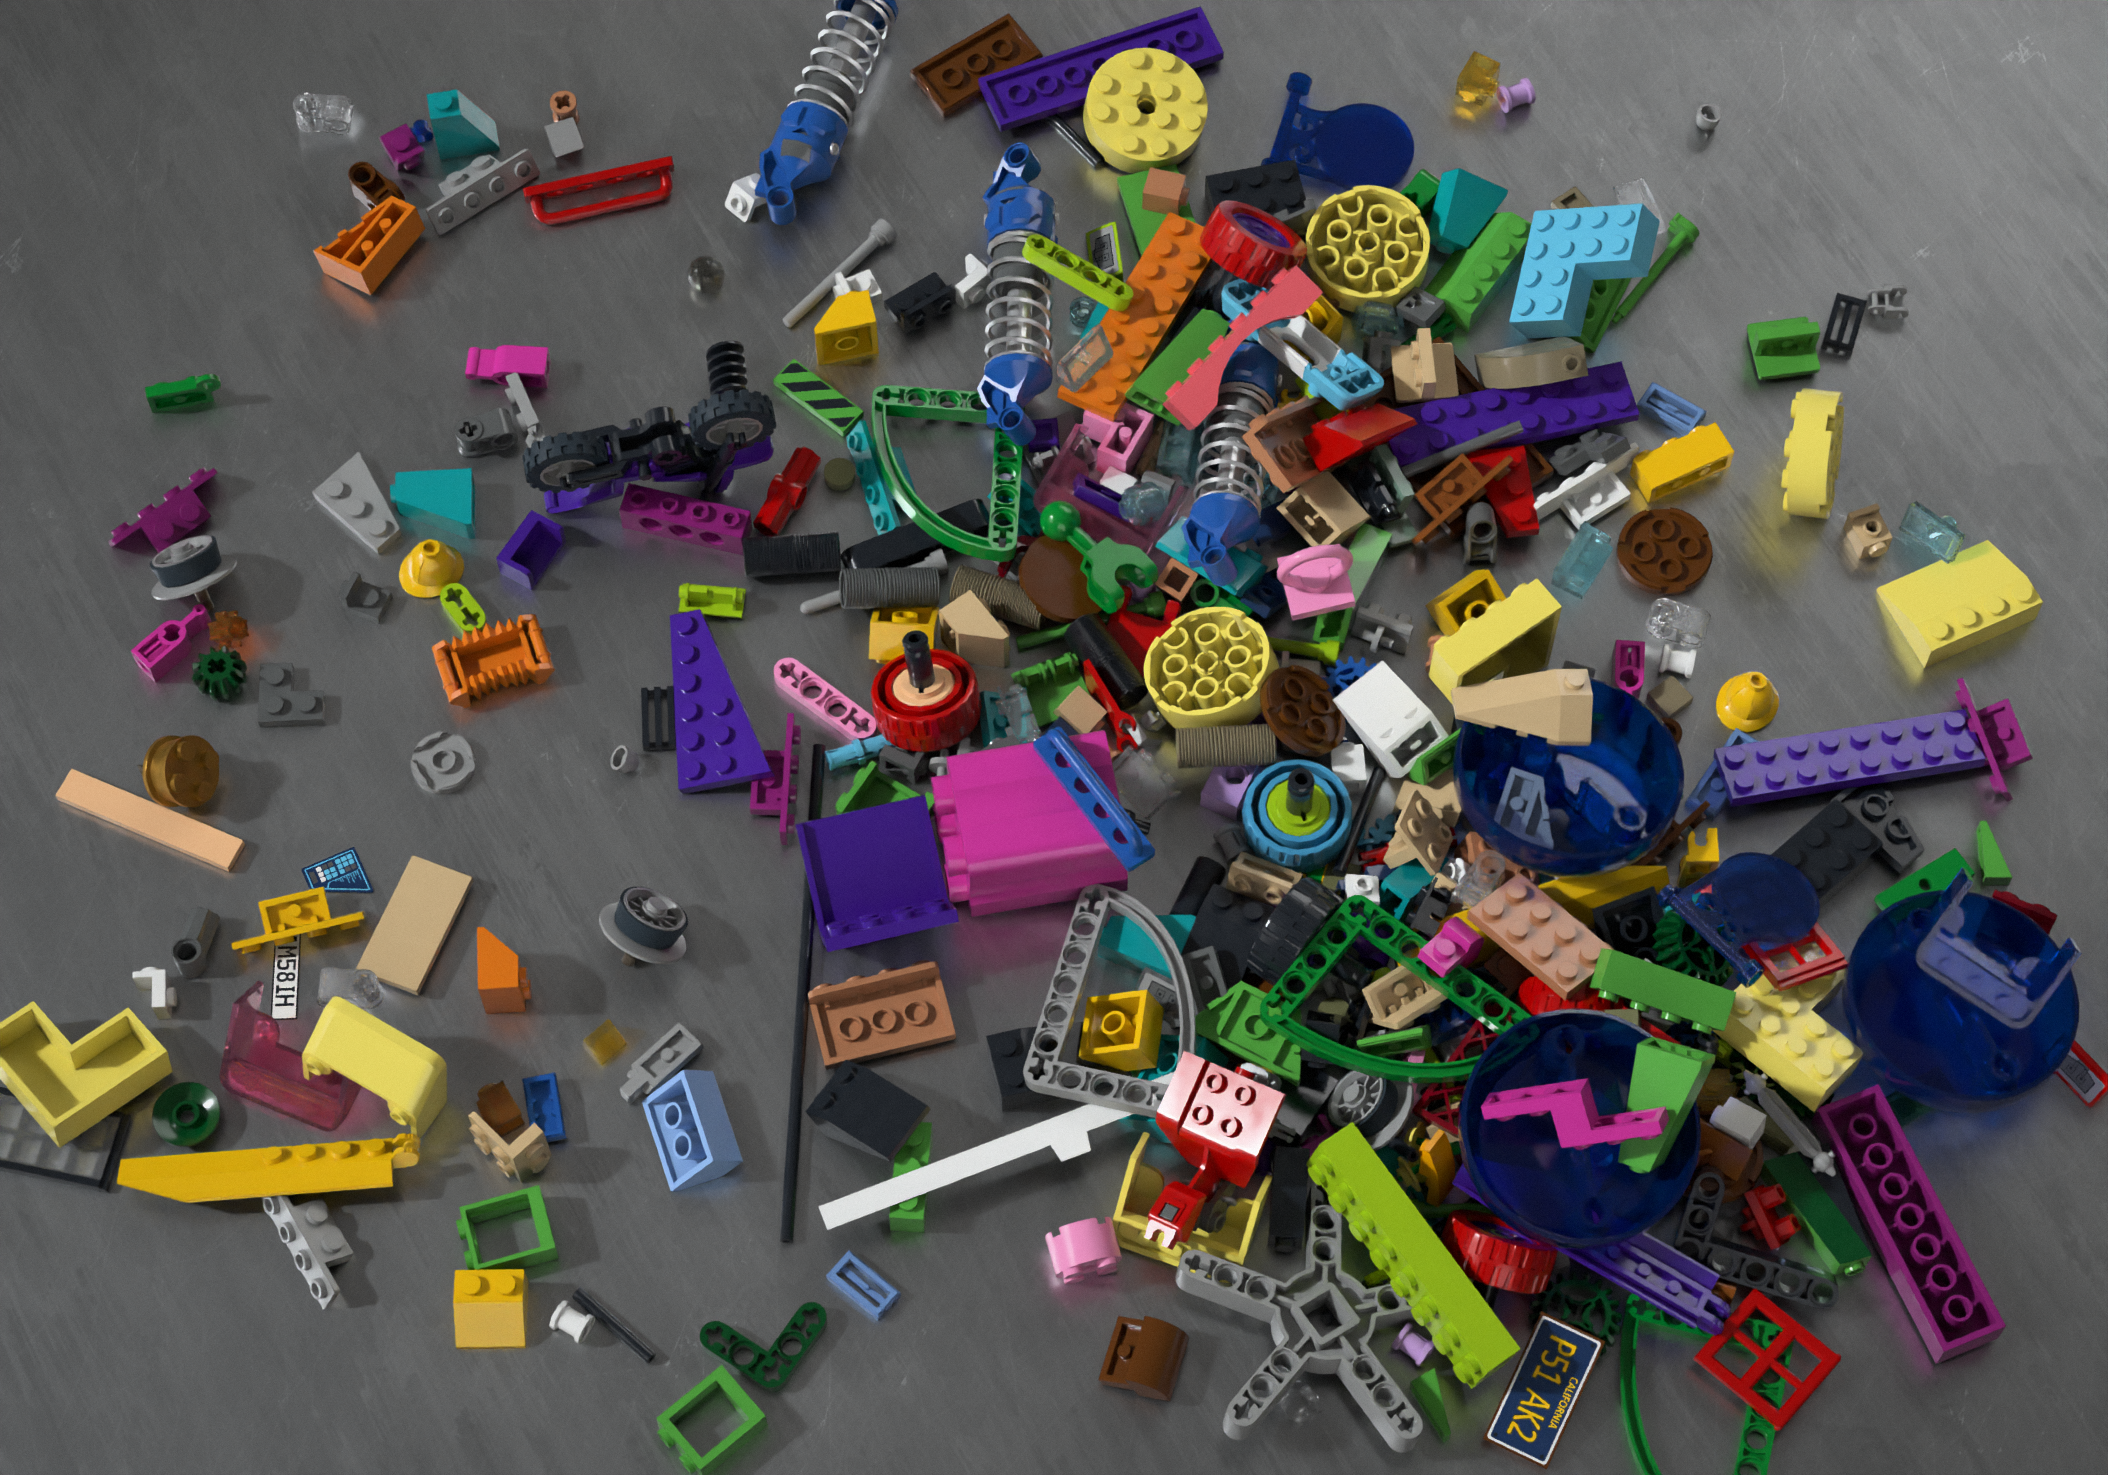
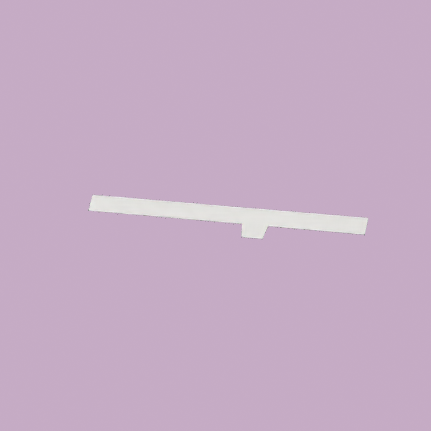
M1175 1072L1151 1081L1169 1085ZM1135 1089L1128 1094L1127 1098L1133 1103H1139L1145 1099L1146 1093L1141 1089ZM1153 1093L1151 1106H1154V1099L1157 1100L1156 1093ZM1088 1104L818 1207L826 1228L829 1230L1050 1145L1061 1162L1091 1151L1087 1131L1135 1113Z

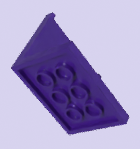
M925 795L795 824L820 938L827 952L959 922L957 909L947 897Z

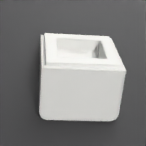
M1109 466L1101 478L1100 484L1134 500L1136 497L1137 479L1113 466Z

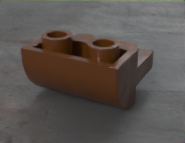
M1118 1316L1098 1380L1102 1385L1134 1390L1138 1396L1170 1401L1190 1337L1177 1326L1157 1318L1145 1316L1144 1320Z

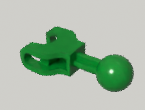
M1059 500L1051 502L1043 509L1040 516V526L1043 533L1055 541H1068L1084 556L1080 570L1086 575L1088 580L1086 586L1088 596L1105 612L1114 613L1123 605L1125 596L1123 589L1117 583L1118 580H1128L1141 589L1151 586L1158 580V568L1139 547L1128 544L1120 545L1113 542L1109 537H1106L1097 544L1080 527L1081 517L1073 504Z

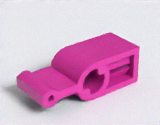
M502 345L497 347L496 350L470 347L465 371L466 379H489L500 385L509 386L505 376L516 372L524 387L548 388L551 367L548 347Z
M201 603L195 605L192 612L181 622L178 620L164 622L131 650L136 664L154 682L159 681L189 655L192 650V638L202 630L210 628L212 621L207 609Z
M1615 641L1612 653L1611 693L1614 700L1622 704V711L1618 722L1620 730L1630 729L1635 713V708L1632 704L1639 699L1642 689L1645 663V642Z

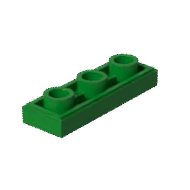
M1954 848L1875 896L1874 901L1892 925L1895 926L1972 879L1975 872L1958 850ZM1920 886L1926 887L1928 890H1922Z

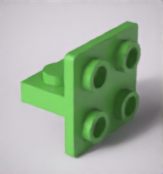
M1798 317L1747 325V334L1760 380L1819 372L1820 364L1816 352V345L1820 335L1818 322L1809 323L1807 317Z

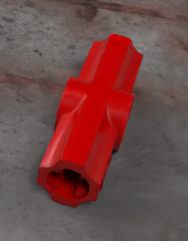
M804 446L802 448L797 447L781 474L777 473L772 479L767 491V499L753 521L754 528L762 535L768 537L770 535L779 536L793 510L798 511L807 495L808 484L821 464V457L813 450Z

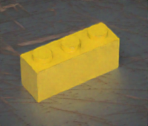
M1716 422L1706 427L1700 425L1691 430L1688 435L1679 439L1677 437L1671 438L1657 449L1652 451L1644 450L1637 454L1632 462L1630 476L1649 504L1729 468L1734 450Z

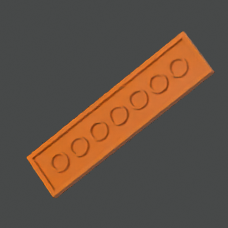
M1171 212L1168 213L1125 282L1134 293L1128 308L1125 311L1108 309L1058 389L1057 398L1109 421H1115L1128 400L1124 396L1127 389L1147 369L1213 261L1200 243V235L1204 226Z

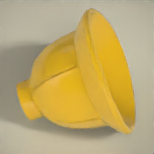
M432 539L422 541L412 549L401 564L399 571L401 586L414 597L432 598L439 596L441 590L446 585L460 581L464 572V560L455 548L442 541Z
M1755 671L1746 672L1729 679L1720 689L1716 699L1717 715L1721 722L1733 731L1738 728L1744 733L1754 732L1767 726L1775 717L1779 707L1778 693L1772 682L1762 673Z

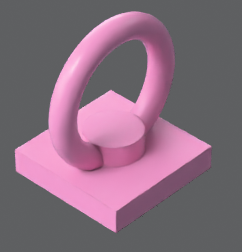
M1340 544L1318 545L1300 550L1289 556L1277 558V578L1283 584L1292 621L1356 606L1347 572L1352 566L1353 555L1347 548Z

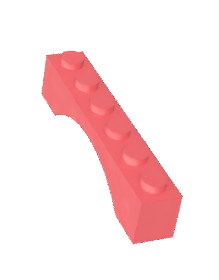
M1297 265L1288 271L1285 268L1281 269L1271 280L1274 286L1267 293L1262 290L1250 302L1253 308L1245 316L1241 312L1229 324V327L1232 329L1225 338L1219 335L1207 348L1211 353L1204 360L1200 357L1195 360L1186 370L1190 375L1182 383L1177 380L1165 392L1168 398L1162 405L1189 431L1196 428L1217 406L1218 391L1223 371L1231 355L1241 342L1256 329L1266 324L1297 318L1323 293Z

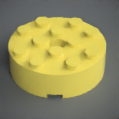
M1154 48L1126 50L1108 59L1093 76L1084 104L1083 122L1085 132L1091 145L1095 146L1098 152L1105 157L1104 160L1122 171L1134 174L1150 170V167L1159 168L1172 164L1177 165L1190 156L1199 143L1207 118V95L1196 72L1179 57ZM1145 108L1150 114H1144L1140 110Z
M1355 186L1353 190L1339 195H1332L1313 214L1306 233L1307 271L1310 279L1319 285L1323 293L1331 299L1335 298L1340 301L1339 307L1357 313H1377L1392 309L1415 286L1419 288L1425 278L1429 264V230L1417 206L1399 192L1381 186ZM1367 247H1368V248H1372V249H1369V250L1366 249V251H1363L1364 248H1367Z
M1803 388L1801 392L1796 393V398L1792 400L1791 418L1794 419L1793 430H1790L1789 438L1785 440L1784 457H1788L1789 461L1787 462L1786 469H1783L1781 488L1787 489V492L1784 494L1783 511H1788L1789 515L1828 519L1831 515L1835 498V478L1838 479L1842 449L1844 407L1838 405V403L1843 402V392Z
M1206 607L1194 610L1172 621V627L1160 638L1157 636L1154 639L1145 658L1144 679L1159 712L1172 727L1180 729L1181 727L1196 728L1197 726L1199 728L1200 726L1203 728L1205 726L1220 727L1221 725L1225 727L1230 725L1242 726L1243 724L1250 723L1261 714V687L1267 677L1273 671L1279 669V665L1262 626L1247 617L1245 612L1229 607Z

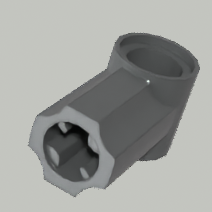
M197 907L191 909L180 939L172 946L171 953L177 969L182 976L187 978L200 976L207 967L206 955L220 921L219 915L207 908ZM195 954V957L191 960H183L187 955Z

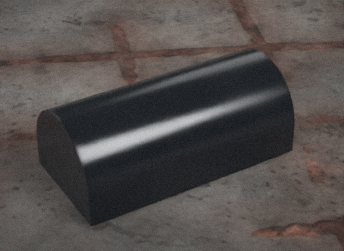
M1197 857L1169 915H1194L1197 917L1213 883L1221 886L1226 876L1224 866L1211 858Z

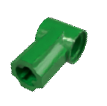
M1200 579L1192 586V600L1202 608H1234L1245 612L1249 618L1253 613V610L1243 604L1240 599L1222 587L1214 585L1209 579ZM1205 585H1211L1215 591L1214 598L1209 602H1203L1199 597V591Z

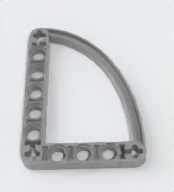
M1101 884L1086 886L1079 895L1024 1065V1079L1027 1087L1038 1093L1156 1118L1157 1111L1169 1085L1061 1062L1110 909L1128 917L1141 927L1162 954L1171 973L1179 1005L1180 1037L1177 1066L1184 1051L1196 1055V1021L1190 981L1174 940L1160 920L1135 898L1115 888ZM1095 896H1100L1101 901H1097L1094 907L1095 914L1090 913V900H1094ZM1083 923H1091L1095 926L1094 932L1089 935H1081L1077 932V929ZM1080 951L1086 955L1082 963L1072 964L1068 961L1069 955L1073 952ZM1066 980L1074 981L1077 984L1075 990L1070 993H1063L1058 987ZM1062 1009L1067 1012V1017L1062 1022H1053L1049 1019L1051 1012ZM1045 1039H1054L1058 1042L1056 1049L1050 1052L1042 1051L1039 1046ZM1041 1060L1044 1062L1045 1076H1040L1039 1080H1034L1033 1074H1038ZM1076 1075L1081 1079V1082L1076 1088L1068 1089L1062 1085L1063 1080L1067 1076ZM1102 1082H1108L1114 1086V1089L1109 1095L1101 1096L1095 1092L1096 1086ZM1141 1089L1146 1093V1097L1142 1102L1133 1103L1128 1100V1094L1132 1090ZM1153 1093H1156L1157 1100L1154 1099V1106H1151Z

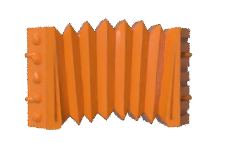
M535 614L519 615L516 624L509 618L506 627L498 620L495 629L488 623H485L483 632L474 626L472 635L464 630L462 641L453 636L452 645L446 640H442L432 646L435 665L440 671L444 685L443 689L446 691L450 704L463 707V709L470 707L473 695L481 701L482 691L489 695L492 687L498 693L500 684L508 689L511 682L518 687L519 681H521L526 686L528 678L538 685L546 682L555 671L551 660V653L548 651L542 634L543 629L540 628Z

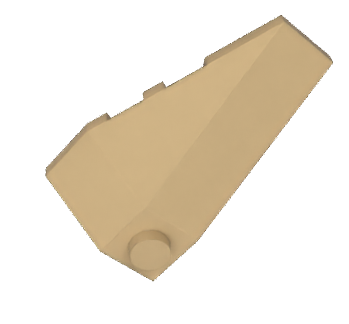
M1551 669L1456 687L1451 690L1456 719L1493 729L1498 726L1517 730L1516 735L1527 737L1528 733L1547 738L1546 743L1557 746H1589L1591 743L1593 693L1588 669Z

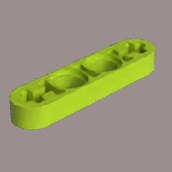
M1033 234L1028 236L1022 249V255L1026 260L1110 309L1125 311L1128 308L1134 293L1126 283L1042 235Z

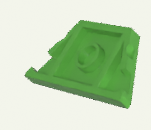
M1240 981L1230 988L1227 994L1206 1005V1009L1195 1016L1197 1036L1205 1037L1211 1043L1299 1086L1301 1082V1047L1288 1041L1261 1021L1260 1004L1267 993ZM1281 1001L1276 1008L1269 1006V1016L1272 1017L1275 1014L1281 1016V1006L1284 1002ZM1298 1009L1291 1019L1302 1025V1012Z

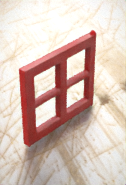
M1754 1288L1724 1322L1722 1333L1716 1336L1713 1335L1693 1359L1770 1422L1776 1431H1781L1841 1361V1355L1834 1353L1759 1290ZM1756 1308L1783 1329L1766 1350L1739 1330ZM1731 1337H1734L1758 1357L1757 1361L1741 1379L1714 1358ZM1794 1339L1821 1360L1804 1382L1777 1361ZM1769 1368L1797 1389L1780 1410H1777L1752 1389Z

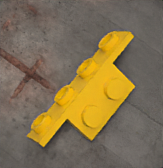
M322 886L259 901L258 905L265 934L234 941L231 944L233 950L241 948L242 954L261 950V943L274 940L275 946L294 942L293 935L307 933V937L312 938L327 934L326 928L339 925L340 930L360 926L359 920L364 919L366 916L364 911L332 918L325 888Z

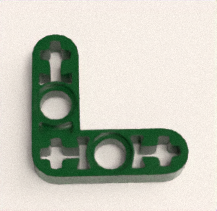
M816 1302L803 1304L796 1311L769 1351L761 1348L720 1321H711L702 1327L700 1342L706 1353L767 1392H777L786 1386L827 1327V1314L824 1307ZM814 1313H818L819 1323H811L808 1326L806 1335L810 1338L806 1339L801 1333L806 1325L804 1316L806 1314L812 1316ZM719 1331L722 1332V1340L731 1345L727 1355H724L726 1348L721 1343L714 1342L713 1345H710L708 1336L710 1333L716 1335ZM789 1339H796L802 1344V1348L796 1355H787L782 1350L784 1342ZM747 1348L753 1352L754 1357L749 1364L740 1365L735 1362L734 1355L739 1349ZM778 1355L784 1362L778 1369L780 1379L777 1381L772 1378L767 1382L765 1371L772 1372L776 1368L778 1360L774 1356Z

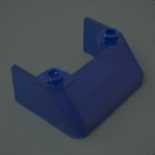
M1962 867L1932 908L1914 951L1915 960L1919 968L2005 1025L2014 1029L2025 1028L2031 1024L2082 952L2075 940L2068 937L2050 963L2037 956L2030 955L2021 958L2013 969L2009 970L1957 936L1965 920L1964 912L1958 904L1974 883L1968 870Z

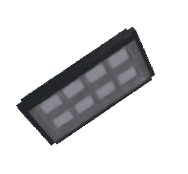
M0 1087V1171L99 1192H107L131 1115L114 1111L59 1148L8 1088Z

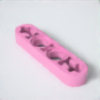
M783 658L775 664L773 672L778 687L851 741L855 739L861 741L877 736V724L871 714L798 660ZM794 670V677L800 682L798 688L794 678L791 676L783 678L782 671L790 672ZM809 686H817L822 690V693L819 697L812 699L806 697L804 691ZM834 704H842L847 709L845 714L840 717L832 716L828 710ZM852 715L854 716V722L859 726L868 725V732L862 730L857 733L856 725L851 721Z

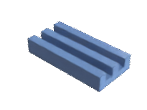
M1654 382L1650 384L1637 403L1639 412L1682 436L1688 435L1691 430L1699 426L1707 412ZM1653 394V395H1655V396H1657V397L1663 399L1664 401H1666V402H1668V403L1665 404V403L1659 401L1658 399L1652 397L1651 395ZM1677 408H1679V409L1683 410L1684 412H1686V413H1688V414L1694 416L1695 418L1692 419V418H1690L1689 416H1687V415H1685V414L1679 412Z
M848 1251L826 1275L832 1284L877 1321L883 1317L885 1311L892 1307V1303L901 1297V1293L851 1251ZM847 1263H851L888 1294L887 1298H883L846 1267ZM838 1273L843 1274L879 1304L878 1308L841 1279Z

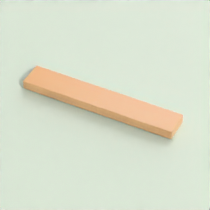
M72 768L55 795L57 800L228 872L231 871L245 847L244 840Z

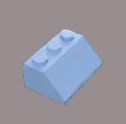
M682 1070L642 1101L671 1192H677L720 1178L743 1162L713 1071Z

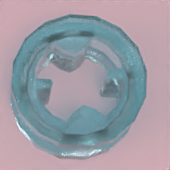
M1083 296L1071 302L1069 317L1073 325L1079 328L1086 327L1096 307L1094 300ZM1083 308L1088 309V315L1086 313L1085 316L1078 315V310L1082 312Z

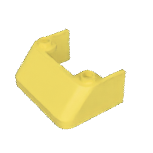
M338 996L332 997L324 1008L302 1053L304 1078L310 1081L314 1074L318 1076L321 1074L329 1075L332 1070L339 1072L387 1100L388 1108L391 1111V1118L401 1125H410L411 1134L414 1133V1135L421 1139L447 1103L446 1062L432 1049Z
M1143 1132L1130 1156L1112 1221L1119 1246L1178 1267L1182 1255L1189 1250H1199L1243 1267L1263 1213L1273 1176L1266 1175L1254 1201L1247 1198L1236 1199V1206L1229 1205L1225 1224L1219 1232L1213 1231L1208 1233L1197 1228V1231H1192L1187 1243L1178 1241L1174 1249L1171 1250L1161 1245L1165 1237L1164 1232L1159 1234L1156 1242L1144 1237L1148 1226V1213L1162 1193L1165 1180L1158 1168L1143 1163L1150 1137L1149 1133ZM1220 1280V1281H1219V1282H1222V1283H1230V1282H1228V1281H1226V1280Z

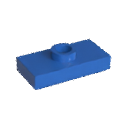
M556 1073L523 1078L529 1126L535 1123L544 1132L547 1142L567 1139Z

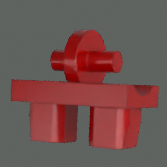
M1762 1184L1744 1193L1750 1206L1742 1209L1747 1222L1739 1226L1741 1232L1751 1229L1756 1240L1765 1237L1770 1249L1773 1250L1790 1241V1237L1801 1230V1226L1793 1213L1779 1218L1774 1206L1787 1201L1780 1184L1764 1187Z

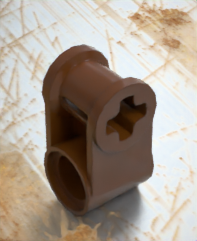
M357 162L349 168L348 177L352 194L369 210H372L390 196L405 201V196L400 188L383 176L370 163ZM361 180H368L367 182H364V183H360V182H359V181H361Z

